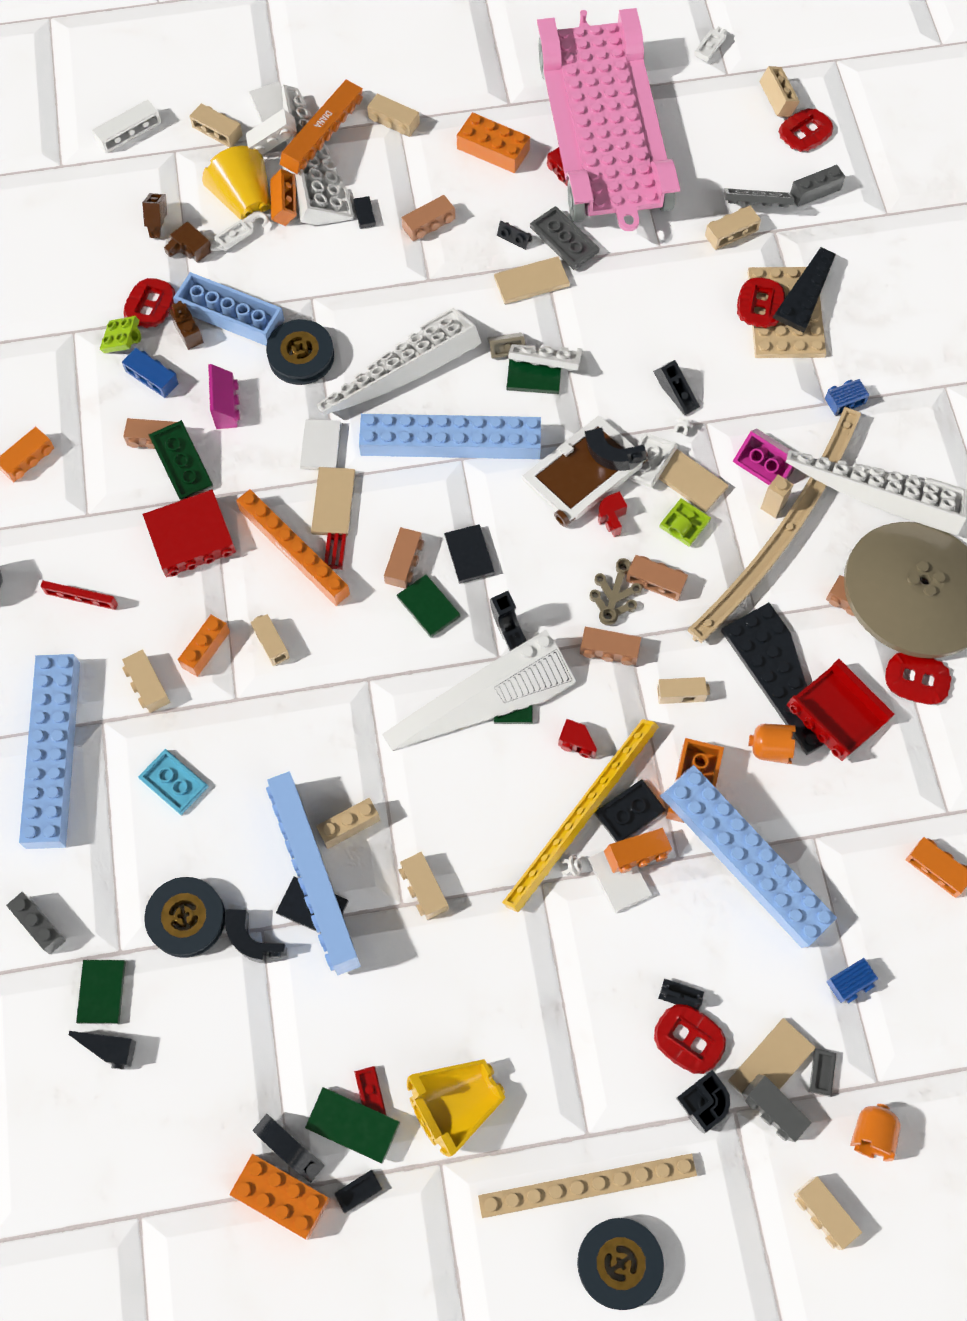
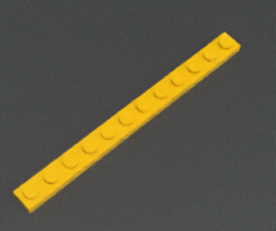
M645 719L640 721L502 903L507 908L518 913L525 906L543 879L549 874L550 870L561 858L581 829L584 828L587 821L596 812L612 788L631 766L637 755L659 728L655 722Z

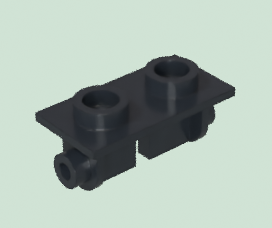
M500 221L496 236L526 250L528 242H531L533 239L531 233H526L510 225L509 222Z
M664 978L658 999L673 1004H685L699 1011L703 1002L704 991Z

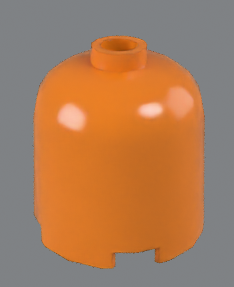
M760 724L755 728L754 734L749 735L748 746L752 747L754 756L759 760L792 764L791 758L794 756L795 739H792L793 732H796L795 725Z
M884 1104L865 1107L858 1116L850 1146H855L854 1150L869 1158L873 1159L874 1155L882 1156L883 1161H893L901 1126L899 1118L890 1111V1107Z

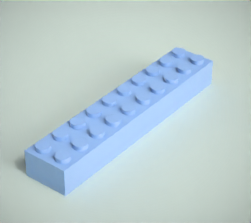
M361 413L359 433L360 455L540 459L541 417Z
M74 654L35 655L19 843L25 849L66 848L80 662Z
M695 765L687 769L660 795L801 948L809 947L837 919L830 909Z
M288 771L267 779L269 786L266 787V791L272 802L275 816L278 819V825L285 839L288 853L291 856L292 865L297 876L300 877L298 882L304 896L308 895L304 899L310 913H314L311 919L317 933L321 932L318 938L324 952H328L325 954L327 964L331 971L335 970L337 976L359 968L361 965L292 775Z

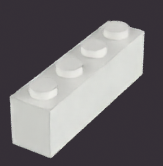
M147 99L92 129L98 145L105 153H108L161 124L158 110Z

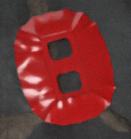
M807 108L800 110L785 120L779 127L778 133L780 134V139L784 140L785 144L789 145L791 149H797L799 152H808L827 141L832 136L834 129L833 123L823 112ZM813 123L818 128L811 131L806 125ZM801 131L806 136L799 139L794 133Z
M146 278L139 281L133 287L126 300L123 310L124 318L136 316L140 320L138 326L146 329L157 327L164 322L165 318L169 315V310L172 309V304H174L173 297L176 294L175 289L168 282L157 278ZM150 293L159 294L156 301L148 300L147 298ZM144 306L152 308L149 315L140 313Z
M751 278L742 285L737 299V315H739L740 320L744 321L747 325H754L756 327L768 328L775 326L780 321L773 319V316L785 299L783 287L778 282L767 278ZM757 293L768 294V299H757ZM754 307L765 308V314L754 313Z
M896 653L889 660L885 673V681L891 692L901 698L926 705L941 703L948 696L952 679L949 674V668L944 666L942 661H937L934 658L914 657L903 653ZM904 669L915 672L913 681L903 678ZM924 674L934 677L933 686L922 684Z
M676 1004L666 1009L654 1028V1041L657 1048L674 1064L692 1074H705L711 1071L721 1060L725 1052L726 1038L722 1029L705 1014L688 1005ZM678 1025L684 1026L689 1031L683 1041H680L673 1035ZM696 1037L706 1042V1047L700 1054L691 1048V1044Z

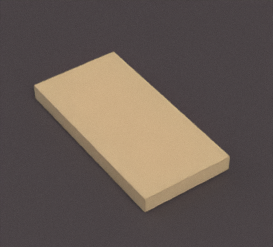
M559 256L494 274V279L504 304L566 288L570 285Z
M676 449L658 478L705 513L728 488V484L678 449Z
M319 467L311 534L327 535L332 533V535H335V533H339V535H342L343 533L348 536L355 469Z
M782 1018L728 1079V1082L741 1094L754 1078L760 1074L765 1075L780 1090L816 1047L788 1021Z

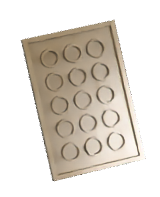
M748 267V280L751 278L774 280L783 287L786 298L806 267ZM758 292L756 298L767 300L768 294ZM820 296L804 333L782 322H778L775 326L768 328L752 325L755 358H825L826 356ZM754 307V313L765 314V308Z

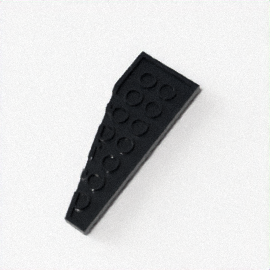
M770 602L724 626L721 629L722 634L785 725H795L796 732H793V736L805 754L809 755L823 747L824 743L820 742L817 736L787 706L790 699L805 689L807 684L791 632Z

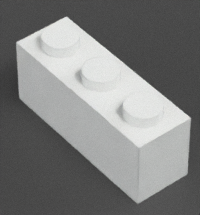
M282 109L246 133L248 147L250 149H257L261 155L265 154L297 133L295 118L285 109Z

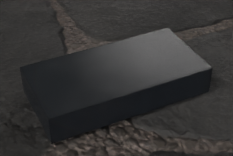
M370 196L353 199L359 228L376 226Z
M371 1169L335 1192L334 1195L345 1214L383 1189Z

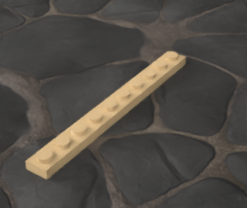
M691 1153L478 1195L483 1219L695 1177L697 1173Z

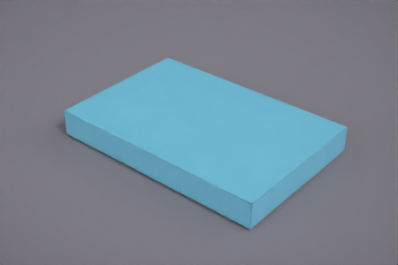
M164 749L138 776L147 787L179 815H182L209 787L167 749Z

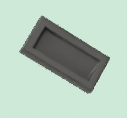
M820 1049L814 1050L809 1084L810 1093L831 1097L837 1053Z

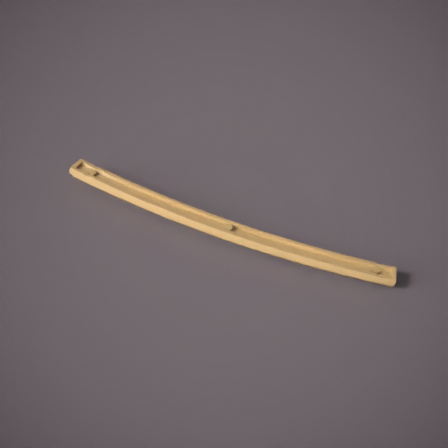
M844 407L837 426L821 457H826L830 462L835 463L841 460L859 421L861 412ZM812 477L809 478L783 521L751 563L719 599L688 628V632L693 635L692 639L694 641L698 640L700 643H703L755 589L794 539L827 485Z

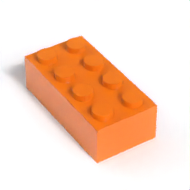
M473 112L456 135L458 150L512 173L517 171L530 151V136Z
M685 738L674 782L687 769L695 765L716 788L724 747ZM669 806L666 819L685 823Z
M255 1154L250 1156L229 1194L305 1240H309L331 1199Z

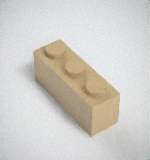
M768 66L759 81L777 116L791 117L800 101L782 67Z
M378 93L367 106L369 119L398 131L400 134L410 137L420 124L418 111Z
M201 103L189 115L192 128L229 148L233 147L243 136L241 125L238 121L228 118L225 114L215 111L210 106Z
M751 205L740 208L732 214H727L719 220L710 222L706 227L705 237L712 247L717 250L758 231L761 219Z
M143 649L122 659L125 665L122 669L126 677H131L133 682L130 685L134 693H139L140 698H138L142 709L147 708L149 713H152L171 703Z
M367 798L320 823L316 828L326 848L329 849L379 822L380 817L371 799Z
M422 851L400 861L401 868L398 869L403 881L407 879L410 885L407 887L412 898L416 897L419 903L416 905L420 916L425 915L426 919L429 920L449 910L448 903Z
M818 1176L812 1177L794 1193L797 1198L795 1200L796 1204L801 1210H806L810 1214L811 1223L818 1230L822 1229L826 1234L825 1240L833 1249L844 1250L863 1233Z

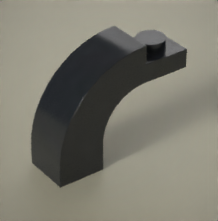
M602 427L584 431L590 455L598 464L605 468L626 471L630 470L629 463H640L643 460H647L644 444L619 449L607 443Z
M509 590L490 599V606L502 639L505 640L509 651L527 641L516 617L515 610L517 607Z
M226 909L225 928L228 938L244 957L254 962L266 964V955H269L271 959H281V956H287L288 948L285 944L260 943L250 937L248 930L249 913L247 910Z
M266 1113L252 1130L270 1149L308 1182L311 1183L325 1165L301 1145L269 1114Z

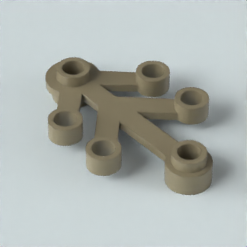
M621 558L616 562V571L618 573L612 590L606 582L604 574L598 573L594 578L595 584L601 587L609 603L608 606L605 605L601 599L600 591L596 589L590 592L589 599L596 603L600 610L599 620L606 626L615 624L619 615L627 611L634 612L637 608V602L630 599L625 605L615 609L617 602L631 595L638 596L642 591V586L639 583H634L630 588L620 592L624 576L628 573L631 566L630 561L626 558ZM623 566L626 570H621L620 567ZM597 578H602L603 581L600 582ZM636 587L639 591H634L633 588ZM592 594H597L598 597L594 598ZM633 604L635 607L630 608L628 605ZM610 615L611 619H606L605 616Z

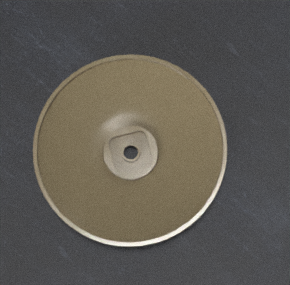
M916 522L886 524L875 528L862 537L847 559L844 569V589L848 604L864 629L887 647L914 657L941 658L965 650L967 648V546L947 532ZM920 578L926 579L928 584H923Z

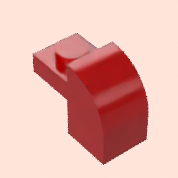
M620 491L605 497L600 503L598 512L599 525L605 523L607 531L611 532L613 537L621 535L622 525L618 518L626 515L628 507Z

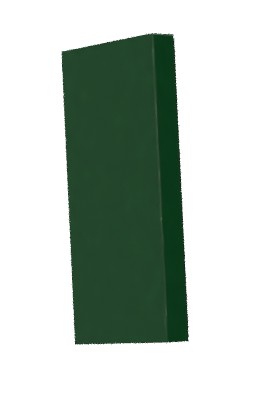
M182 420L148 434L179 500L186 499L213 487V483Z
M322 1087L305 1129L383 1164L401 1122Z

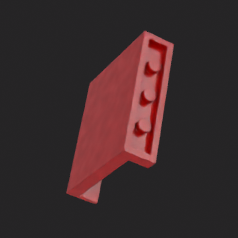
M213 489L142 514L165 577L176 576L180 572L193 570L197 566L210 564L219 558H226L236 553Z
M840 658L799 694L794 695L787 703L790 711L797 715L803 721V724L817 736L818 740L824 743L831 750L832 754L841 761L845 760L895 715Z

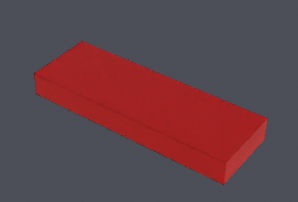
M372 1066L354 1071L362 1105L387 1116L376 1067Z

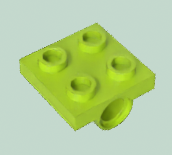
M136 316L109 320L99 350L103 353L128 350L132 344L140 343L141 333L137 328L140 320Z
M680 498L660 523L659 528L690 547L711 521V517Z

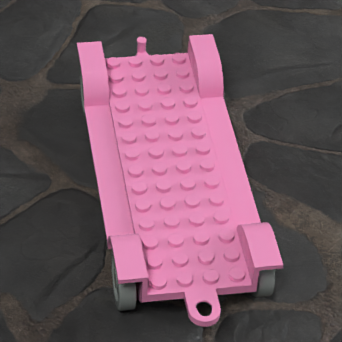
M637 8L619 10L618 23L592 26L586 21L587 11L581 10L579 27L558 30L555 17L537 19L540 35L538 43L540 71L542 78L546 82L565 179L568 180L567 193L571 220L573 222L584 221L585 214L587 216L616 213L619 227L624 231H634L639 226L637 210L660 208L661 211L672 210L675 205V192H680V185L672 159H667L644 64L643 34ZM627 215L634 218L633 224H626L624 217Z

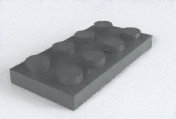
M724 188L723 192L725 200L730 204H738V201L745 202L746 205L762 203V206H772V204H779V207L788 208L789 205H794L795 199L790 192Z
M554 206L530 223V228L573 270L600 251V248L557 206Z

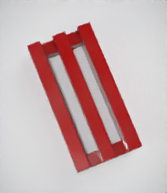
M327 534L324 562L331 569L343 570L346 534ZM333 539L334 546L331 564H329L331 541ZM338 540H342V541H341V549H340V557H339V565H335V564H336V556H337V548H338Z

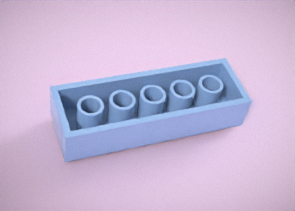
M192 272L188 274L173 297L175 303L182 301L183 304H186L192 317L265 346L271 333L285 321L281 307Z

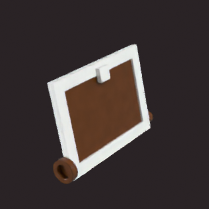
M599 415L522 475V479L556 510L554 517L563 527L568 526L574 520H578L648 461V454L646 452L647 460H643L640 463H629L630 470L616 471L598 464L588 451L584 431L602 427L604 437L612 447L619 449L634 447L633 444Z

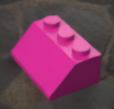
M208 364L210 412L216 429L238 428L237 420H240L239 409L237 410V405H240L239 395L236 394V390H239L238 379L234 378L233 372L213 364Z
M757 428L750 431L732 461L768 485L772 483L777 475L787 480L795 467L786 463L787 454L790 449Z

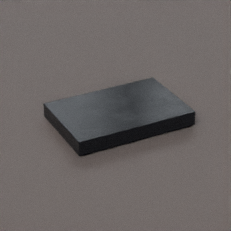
M480 524L444 533L459 584L495 575Z
M641 779L600 807L594 814L613 840L618 842L638 832L665 813L666 809L643 779Z
M293 876L276 914L317 932L311 919L314 913H310L304 899L308 895L304 896L298 878ZM335 894L343 915L349 900Z

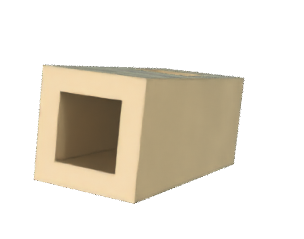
M777 475L768 486L760 509L776 519L786 506L794 484Z
M268 614L257 616L250 622L272 666L290 658Z
M705 677L659 679L657 684L658 703L705 702L707 695H710L709 683L706 684Z

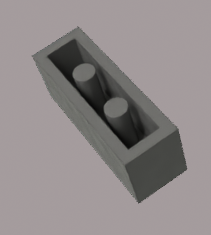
M836 164L793 181L790 193L795 198L794 203L797 207L840 191L845 175Z
M23 891L6 904L38 945L48 954H52L66 942L65 938L34 901Z
M758 1074L741 1093L746 1098V1104L753 1110L757 1109L762 1114L760 1116L761 1119L769 1126L772 1124L777 1129L776 1134L784 1141L796 1142L812 1123L765 1075Z

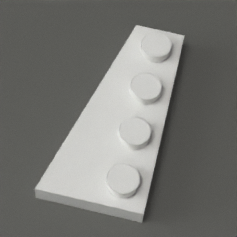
M512 344L508 359H513L516 362H530L533 365L542 364L551 368L559 367L565 368L568 371H578L583 348H577V351H569V347L553 350L551 346L536 349L534 345Z

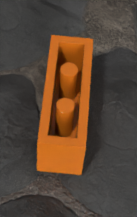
M281 168L270 179L271 220L286 226L297 216L295 174Z
M35 426L0 455V471L14 483L22 478L29 469L35 467L42 458L52 452L54 446L51 440Z
M210 614L177 659L184 670L196 677L199 676L229 635L230 630L227 623Z
M659 828L609 844L604 853L612 872L620 871L622 874L632 870V867L638 866L641 868L650 864V861L656 860V862L667 859V855L672 851V847L664 829Z
M923 837L905 859L955 898L962 894L967 887V866L958 863L949 852L942 851L929 838Z

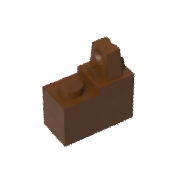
M149 193L142 202L144 227L148 229L149 238H160L161 228L167 216L166 194Z
M188 221L170 234L171 239L164 247L165 253L169 257L181 252L197 263L213 252L210 250V240Z
M182 301L172 304V309L169 312L173 324L187 349L189 350L203 344L201 332L186 304H183Z

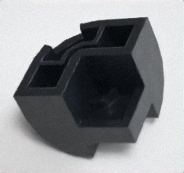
M713 1069L676 1097V1100L688 1114L691 1122L704 1134L722 1121L730 1108V1094Z

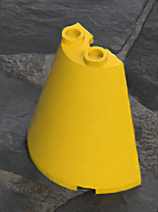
M234 146L221 151L210 160L211 164L205 167L203 171V185L239 219L243 220L255 211L265 212L271 209L265 161L257 149H250L248 146Z
M485 1059L415 1073L407 1078V1090H411L413 1095L409 1099L421 1127L433 1145L439 1144L441 1147L440 1152L447 1157L455 1155L506 1098L501 1083H496L493 1080L494 1070Z

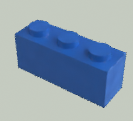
M135 348L122 361L125 372L163 398H166L179 384L176 377L177 374L172 369L165 368L159 360L152 359L145 351Z

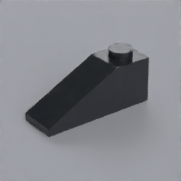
M676 360L670 361L653 371L660 386L684 416L700 407Z
M69 1031L68 1035L110 1064L112 1069L124 1070V1067L132 1066L137 1041L131 1038Z

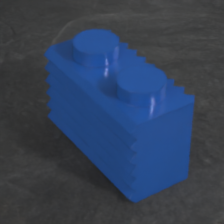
M851 379L842 386H832L829 388L825 400L836 416L843 412L844 407L853 409L866 404L869 393L860 379L854 381Z
M863 957L831 977L826 983L840 1003L846 1000L849 1004L858 998L856 993L861 990L866 993L874 988V982L878 980V977Z

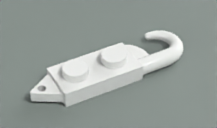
M254 212L243 220L240 219L214 236L210 250L227 251L252 234L254 230L252 222L257 218L264 219L262 227H265L268 224L267 215L263 212Z

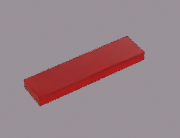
M42 580L40 585L46 595L116 610L118 606L114 596Z

